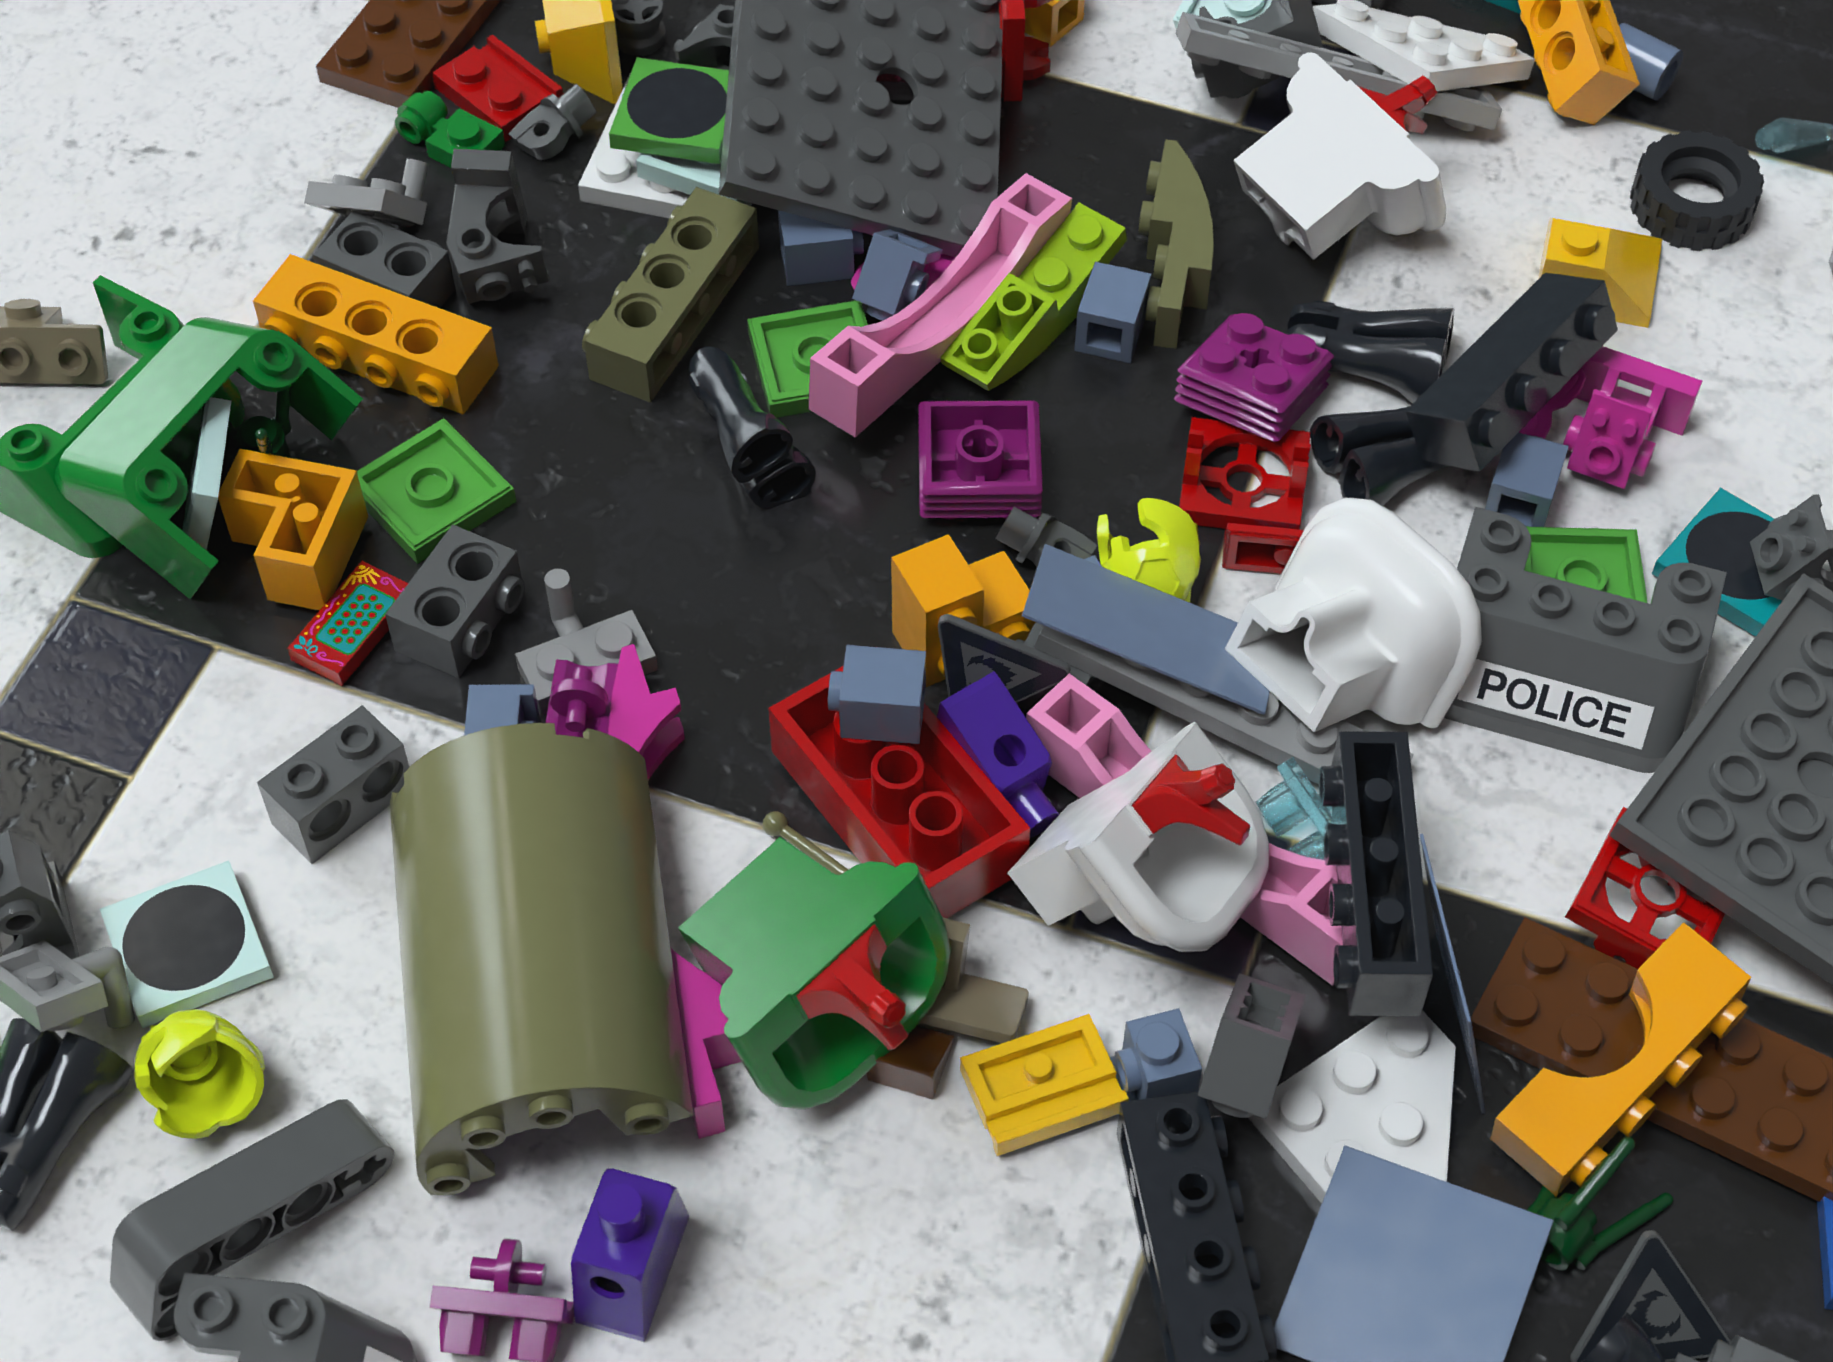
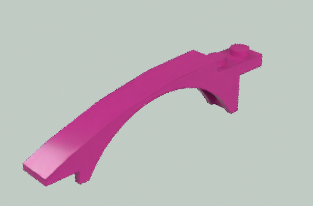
M631 644L621 647L611 692L607 734L627 743L643 756L646 763L647 778L649 779L664 758L685 739L679 717L673 718L681 711V706L675 688L650 694L635 646ZM671 948L693 1109L692 1119L698 1139L726 1131L722 1099L713 1070L742 1061L724 1033L727 1019L721 1011L719 1002L722 985Z

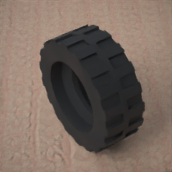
M1691 130L1681 131L1680 134L1675 135L1670 133L1662 136L1658 142L1653 141L1647 147L1646 153H1643L1640 158L1630 193V199H1632L1630 208L1632 214H1636L1639 225L1643 229L1646 228L1650 231L1651 236L1662 238V240L1670 243V246L1691 248V251H1702V249L1709 248L1716 250L1721 249L1725 244L1729 243L1731 245L1737 242L1742 233L1745 235L1750 228L1764 184V176L1759 172V163L1756 159L1753 160L1750 157L1749 151L1743 146H1737L1732 143L1733 140L1724 136L1721 138L1705 131L1693 133ZM1682 178L1701 180L1719 189L1724 194V198L1722 201L1714 203L1688 200L1669 188V182Z

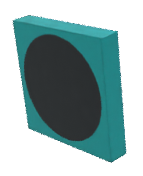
M1720 487L1656 560L1652 575L1658 578L1659 574L1666 567L1676 563H1693L1727 572L1717 614L1752 635L1757 636L1783 601L1764 595L1750 541L1765 531L1774 518Z

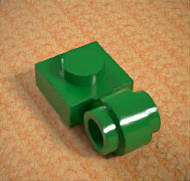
M431 91L414 93L397 110L395 127L400 135L413 144H418L422 140L425 141L428 157L451 168L454 149L500 151L505 147L502 129L460 108L449 119H446L448 115L447 106L438 95Z

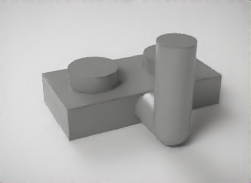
M407 159L402 184L372 178L371 187H367L368 182L338 174L334 175L332 183L309 181L304 203L346 217L352 211H355L374 220H383L404 228H410L415 224L423 225L427 203L422 201L429 164L419 160Z
M553 569L545 575L544 581L551 619L560 637L515 653L517 666L525 684H534L540 715L548 711L556 659L568 660L584 666H601L607 663L618 664L621 647L634 644L643 674L647 675L658 670L656 655L632 610L583 628L575 612L568 572L563 569Z
M44 940L0 956V1001L41 1032L46 1030L59 1031L74 1027L84 1020L85 1015L104 1008L107 1025L110 1028L126 1027L135 1021L122 955L113 947H104L71 959Z

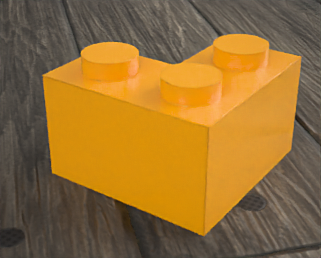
M239 449L218 494V500L231 540L257 546L253 556L267 600L320 610L335 593L368 519L357 470Z
M948 534L891 557L892 633L902 649L926 651V687L946 679L938 632V621L942 615L951 614L1014 641L1017 639L1025 641L1036 623L1022 617L1030 590L1005 551L968 565Z

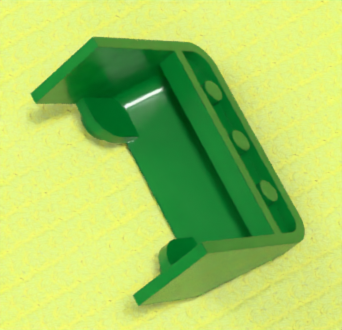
M101 275L92 283L114 346L139 360L63 434L41 424H24L9 430L0 438V512L86 558H100L110 555L123 544L61 494L55 481L56 466L63 452L184 326L172 311ZM228 378L212 397L231 401L229 421L235 428H238L243 422L245 408L239 389ZM202 407L161 450L165 456L182 470L186 480L190 477L204 410Z
M200 317L189 321L63 452L56 466L55 481L61 494L189 599L199 590L219 560L170 521L185 501L188 486L182 470L165 456L161 450L235 371L253 386L264 391L277 394V392L291 387L290 406L331 440L339 433L363 400L360 395L303 347L282 332L209 317Z

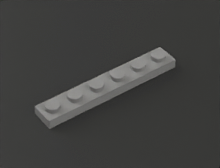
M1182 12L1176 30V35L1183 50L1187 51V56L1192 60L1211 66L1218 65L1219 60L1238 64L1242 72L1261 79H1269L1272 73L1292 79L1299 71V58L1305 53L1311 52L1320 56L1344 80H1351L1362 88L1389 95L1408 85L1363 58ZM1467 87L1437 91L1436 96L1423 109L1415 113L1420 118H1423L1425 113L1441 116L1448 125L1464 131H1473L1475 126L1495 130L1502 108L1489 91Z
M1043 626L1034 645V648L1063 660L1069 663V665L1190 723L1196 722L1200 728L1319 784L1321 766L1332 765L1338 732L1364 731L1341 720L1313 732L1271 692H1269L1266 713L1263 715L1047 626ZM1410 753V759H1411V760H1412L1413 755H1414V754H1412V753Z

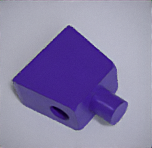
M995 671L940 702L937 718L1029 825L1030 838L1045 831L1059 815L1043 793L1052 760L1049 752Z
M616 1169L605 1170L571 1259L576 1323L645 1342L689 1220V1213L677 1187ZM615 1281L621 1285L624 1292H609L604 1290V1287Z

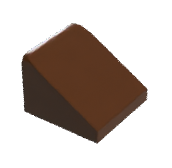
M916 1026L896 1049L891 1050L885 1056L876 1060V1065L867 1073V1080L933 1100L954 1044V1036Z

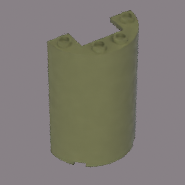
M554 723L514 724L485 729L451 740L423 755L404 772V786L399 793L392 792L390 800L416 1173L423 1188L430 1195H454L461 1193L470 1187V1183L496 1176L495 1163L479 1149L498 1146L505 1141L506 1137L534 1128L551 1129L564 1126L571 1122L574 1116L596 1109L602 1111L627 1136L632 1134H656L665 1130L671 1122L693 1116L647 770L643 756L620 739L590 728L583 732V738L556 735Z

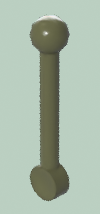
M772 811L766 814L762 826L767 835L783 837L835 875H841L849 870L788 826V820L783 813Z

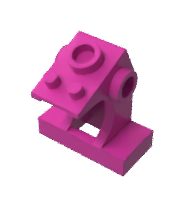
M1602 346L1581 368L1584 369L1587 377L1580 394L1576 398L1588 402L1589 405L1585 417L1574 416L1563 445L1569 446L1568 451L1572 452L1567 469L1624 489L1632 474L1643 477L1656 447V443L1648 440L1653 426L1681 436L1683 435L1703 381ZM1620 379L1652 390V393L1648 397L1617 385Z

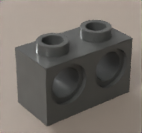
M355 211L348 215L313 254L316 264L437 308H441L456 291L448 250L443 249L433 241L422 240L400 231L383 220H374Z
M452 524L385 614L394 650L456 678H460L473 659H479L485 653L490 644L492 632L506 613L511 614L521 602L525 583L521 576L517 551Z
M361 705L260 779L257 784L271 824L313 864L390 806L392 792L399 793L404 786V772L409 768L404 744Z
M1239 973L1222 1015L1197 1096L1212 1100L1215 1108L1231 1116L1247 1118L1256 1115L1267 1119L1306 995Z

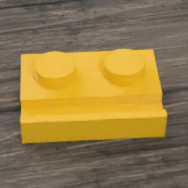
M1090 1014L960 1057V1072L984 1128L988 1129L996 1156L1118 1115L1120 1103L1129 1101L1125 1090H1122L1118 1083L1116 1070Z

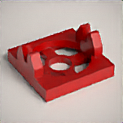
M1001 0L998 2L1000 29H1002L1001 98H1003V102L1022 101L1023 80H1034L1050 72L1051 61L1050 58H1046L1049 57V43L1031 36L1025 37V8H1038L1053 0Z
M1192 417L1179 507L1190 515L1194 523L1200 526L1225 529L1227 523L1300 529L1309 466L1311 432L1289 429L1279 441L1272 442L1223 421ZM1223 446L1238 448L1237 460L1228 463L1224 468L1201 465L1203 460L1217 448ZM1257 450L1269 451L1280 457L1290 476L1267 474L1264 468L1256 463ZM1236 472H1248L1256 476L1261 485L1253 491L1241 492L1232 488L1227 482V478ZM1204 486L1220 488L1223 495L1232 501V504L1221 502L1208 493ZM1265 494L1281 495L1277 501L1261 507H1250L1251 503L1259 501Z
M1623 807L1608 832L1565 918L1597 935L1593 942L1595 950L1611 957L1620 956L1625 959L1626 964L1637 969L1667 940L1659 939L1649 934L1657 917H1668L1676 914L1697 925L1694 931L1711 944L1723 920L1724 912L1704 899L1701 902L1688 895L1685 886L1640 856H1638L1641 864L1640 869L1621 859V857L1634 852L1609 835L1627 810V808ZM1647 876L1664 878L1668 882L1667 885L1675 891V902L1670 905L1652 903L1641 890V879ZM1607 877L1630 890L1631 899L1637 906L1630 922L1618 917L1609 904L1605 886Z

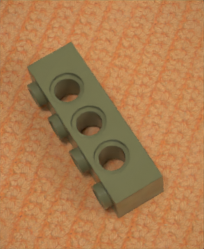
M698 187L693 190L683 206L679 205L674 208L664 232L655 244L650 243L647 245L642 253L639 266L627 282L622 281L617 286L609 307L601 318L592 321L585 331L582 350L586 353L589 380L647 402H652L758 251L757 208Z

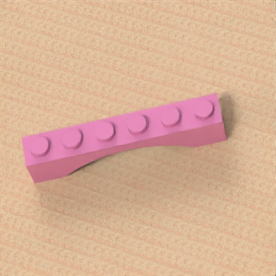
M1025 173L990 204L978 227L957 257L919 298L899 313L879 323L863 327L847 326L810 358L809 410L856 438L941 362L940 357L1008 273L1019 277L1070 214L1072 198Z
M1070 673L1026 713V719L1050 754L1052 765L1048 775L1079 798L1127 773L1151 752L1120 709ZM1269 843L1268 872L1259 893L1241 915V918L1333 986L1335 984L1333 972L1334 949L1336 945H1343L1342 926L1330 925L1328 908L1330 884H1338L1337 866H1326L1325 860L1305 857Z

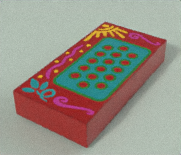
M361 561L288 646L287 649L291 661L343 686L389 631L385 614L408 583Z

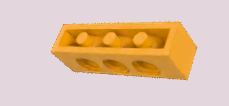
M1518 0L1521 9L1520 17L1528 30L1535 51L1534 58L1541 69L1548 90V101L1555 112L1563 117H1571L1595 125L1640 85L1610 0Z
M292 254L287 257L253 299L260 328L275 330L288 335L328 368H340L367 378L379 387H391L415 396L433 407L441 406L464 415L499 367L492 327Z

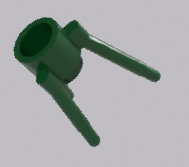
M291 387L277 392L276 411L272 419L265 416H254L246 420L240 428H235L229 421L226 436L227 447L233 450L245 449L290 458L285 436L292 430L289 419Z
M1624 1137L1575 1195L1563 1193L1557 1199L1546 1187L1542 1186L1536 1200L1526 1210L1553 1220L1540 1258L1541 1261L1557 1270H1566L1572 1262L1579 1269L1585 1270L1601 1251L1673 1204V1196L1666 1192L1662 1193L1594 1236L1592 1228L1597 1224V1217L1588 1205L1634 1149L1635 1141L1633 1138Z

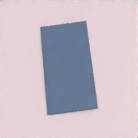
M1044 545L1022 617L1265 715L1270 691L1225 650L1238 622L1050 545Z

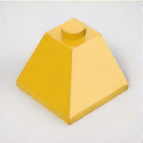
M542 0L545 20L535 21L539 53L550 52L554 75L574 85L577 84L580 88L612 104H616L623 87L611 0Z
M1550 218L1538 279L1546 272L1605 280L1611 306L1615 313V321L1648 328L1651 319L1662 238Z

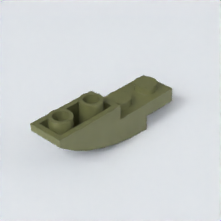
M1165 139L1161 162H1150L1146 195H1153L1155 197L1154 202L1143 201L1138 235L1149 236L1146 259L1155 260L1153 279L1162 280L1161 287L1150 286L1145 321L1156 322L1154 346L1176 349L1184 307L1207 310L1214 241L1209 203L1201 179L1179 143L1175 140Z

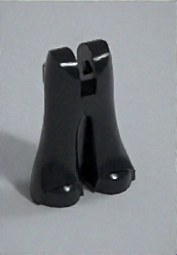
M1314 300L1310 303L1296 304L1292 307L1287 324L1288 330L1285 334L1306 335L1315 341L1316 346L1330 351L1334 355L1330 361L1332 364L1330 371L1349 373L1387 385L1399 391L1413 404L1443 374V368L1447 363L1454 326V308L1361 311L1336 306L1333 302Z
M715 347L699 349L690 361V386L697 398L704 402L703 404L711 417L717 422L726 462L738 483H742L753 503L762 508H774L805 497L812 491L811 487L815 481L816 471L810 459L792 445L793 438L785 424L779 421L773 414L765 413L759 408L746 377L740 372L737 364L727 353Z
M1410 406L1394 410L1324 415L1318 417L1313 422L1309 432H1311L1310 438L1314 457L1323 471L1332 472V474L1341 472L1338 483L1340 484L1342 498L1373 500L1384 507L1408 485L1430 473L1449 467V465L1421 460L1406 414V410Z
M14 1018L10 1021L0 1050V1227L14 1231L32 1208L58 1159L80 1127L102 1104L111 1100L126 1088L134 1072L132 1066L122 1057L91 1039L70 1032H66L62 1039L55 1031H39L23 1018Z

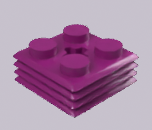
M1233 314L1178 368V372L1181 374L1176 380L1180 384L1175 388L1178 394L1174 397V400L1179 404L1259 437L1277 442L1329 386L1326 380L1331 376L1328 371L1332 367L1330 361L1334 355L1330 351L1316 346L1315 341L1306 335L1282 333L1265 326L1259 317L1252 314Z
M922 401L919 403V501L921 517L949 520L956 518L1006 519L1014 506L1032 517H1039L1041 515L1043 488L1039 404L1037 401Z

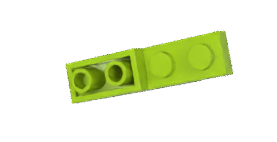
M1078 203L1019 277L1008 273L940 357L941 364L987 391L1004 383L1038 357L1077 317V312L1094 263H1110L1127 241L1126 228Z

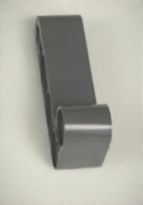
M347 1099L331 1102L132 1210L118 1225L113 1236L110 1270L111 1288L152 1339L156 1341L169 1340L179 1335L174 1323V1311L184 1273L216 1275L361 1193L376 1183L386 1173L394 1159V1149L352 1102Z

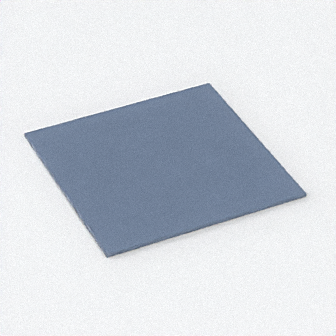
M1420 834L1436 935L1482 1113H1485L1472 1023L1424 835Z
M1344 1145L1274 1326L1277 1349L1310 1362H1504L1553 1220Z

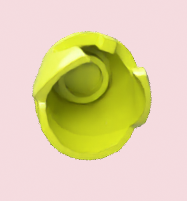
M1142 498L1137 503L1140 523L1142 526L1153 531L1158 539L1141 542L1133 546L1129 545L1127 537H1113L1109 532L1107 514L1099 515L1097 541L1102 567L1190 603L1191 588L1199 574L1201 557L1199 554L1198 524L1193 522L1188 513L1164 500Z
M192 1009L174 1012L158 1025L150 1026V1031L142 1036L141 1043L136 1052L134 1076L136 1088L139 1089L141 1095L147 1102L157 1108L153 1119L155 1125L170 1135L197 1139L210 1136L218 1127L228 1126L244 1120L252 1112L263 1092V1070L265 1069V1063L259 1048L233 1024L214 1013Z

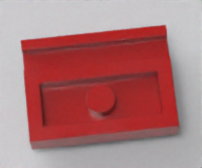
M494 35L487 38V45L480 50L474 46L432 72L436 90L462 110L502 129L505 142L511 139L509 136L511 130L526 115L537 108L542 99L551 94H554L557 98L563 95V88Z

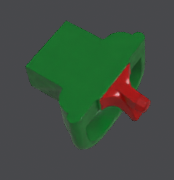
M781 837L678 927L702 970L722 985L719 1002L721 1011L727 1019L724 1033L755 1085L775 1105L798 1110H806L831 1102L867 1074L876 1065L878 1058L896 1049L908 1037V1034L935 1004L947 978L951 954L945 921L916 864L905 862L894 867L885 862H866L855 865L841 875H835Z

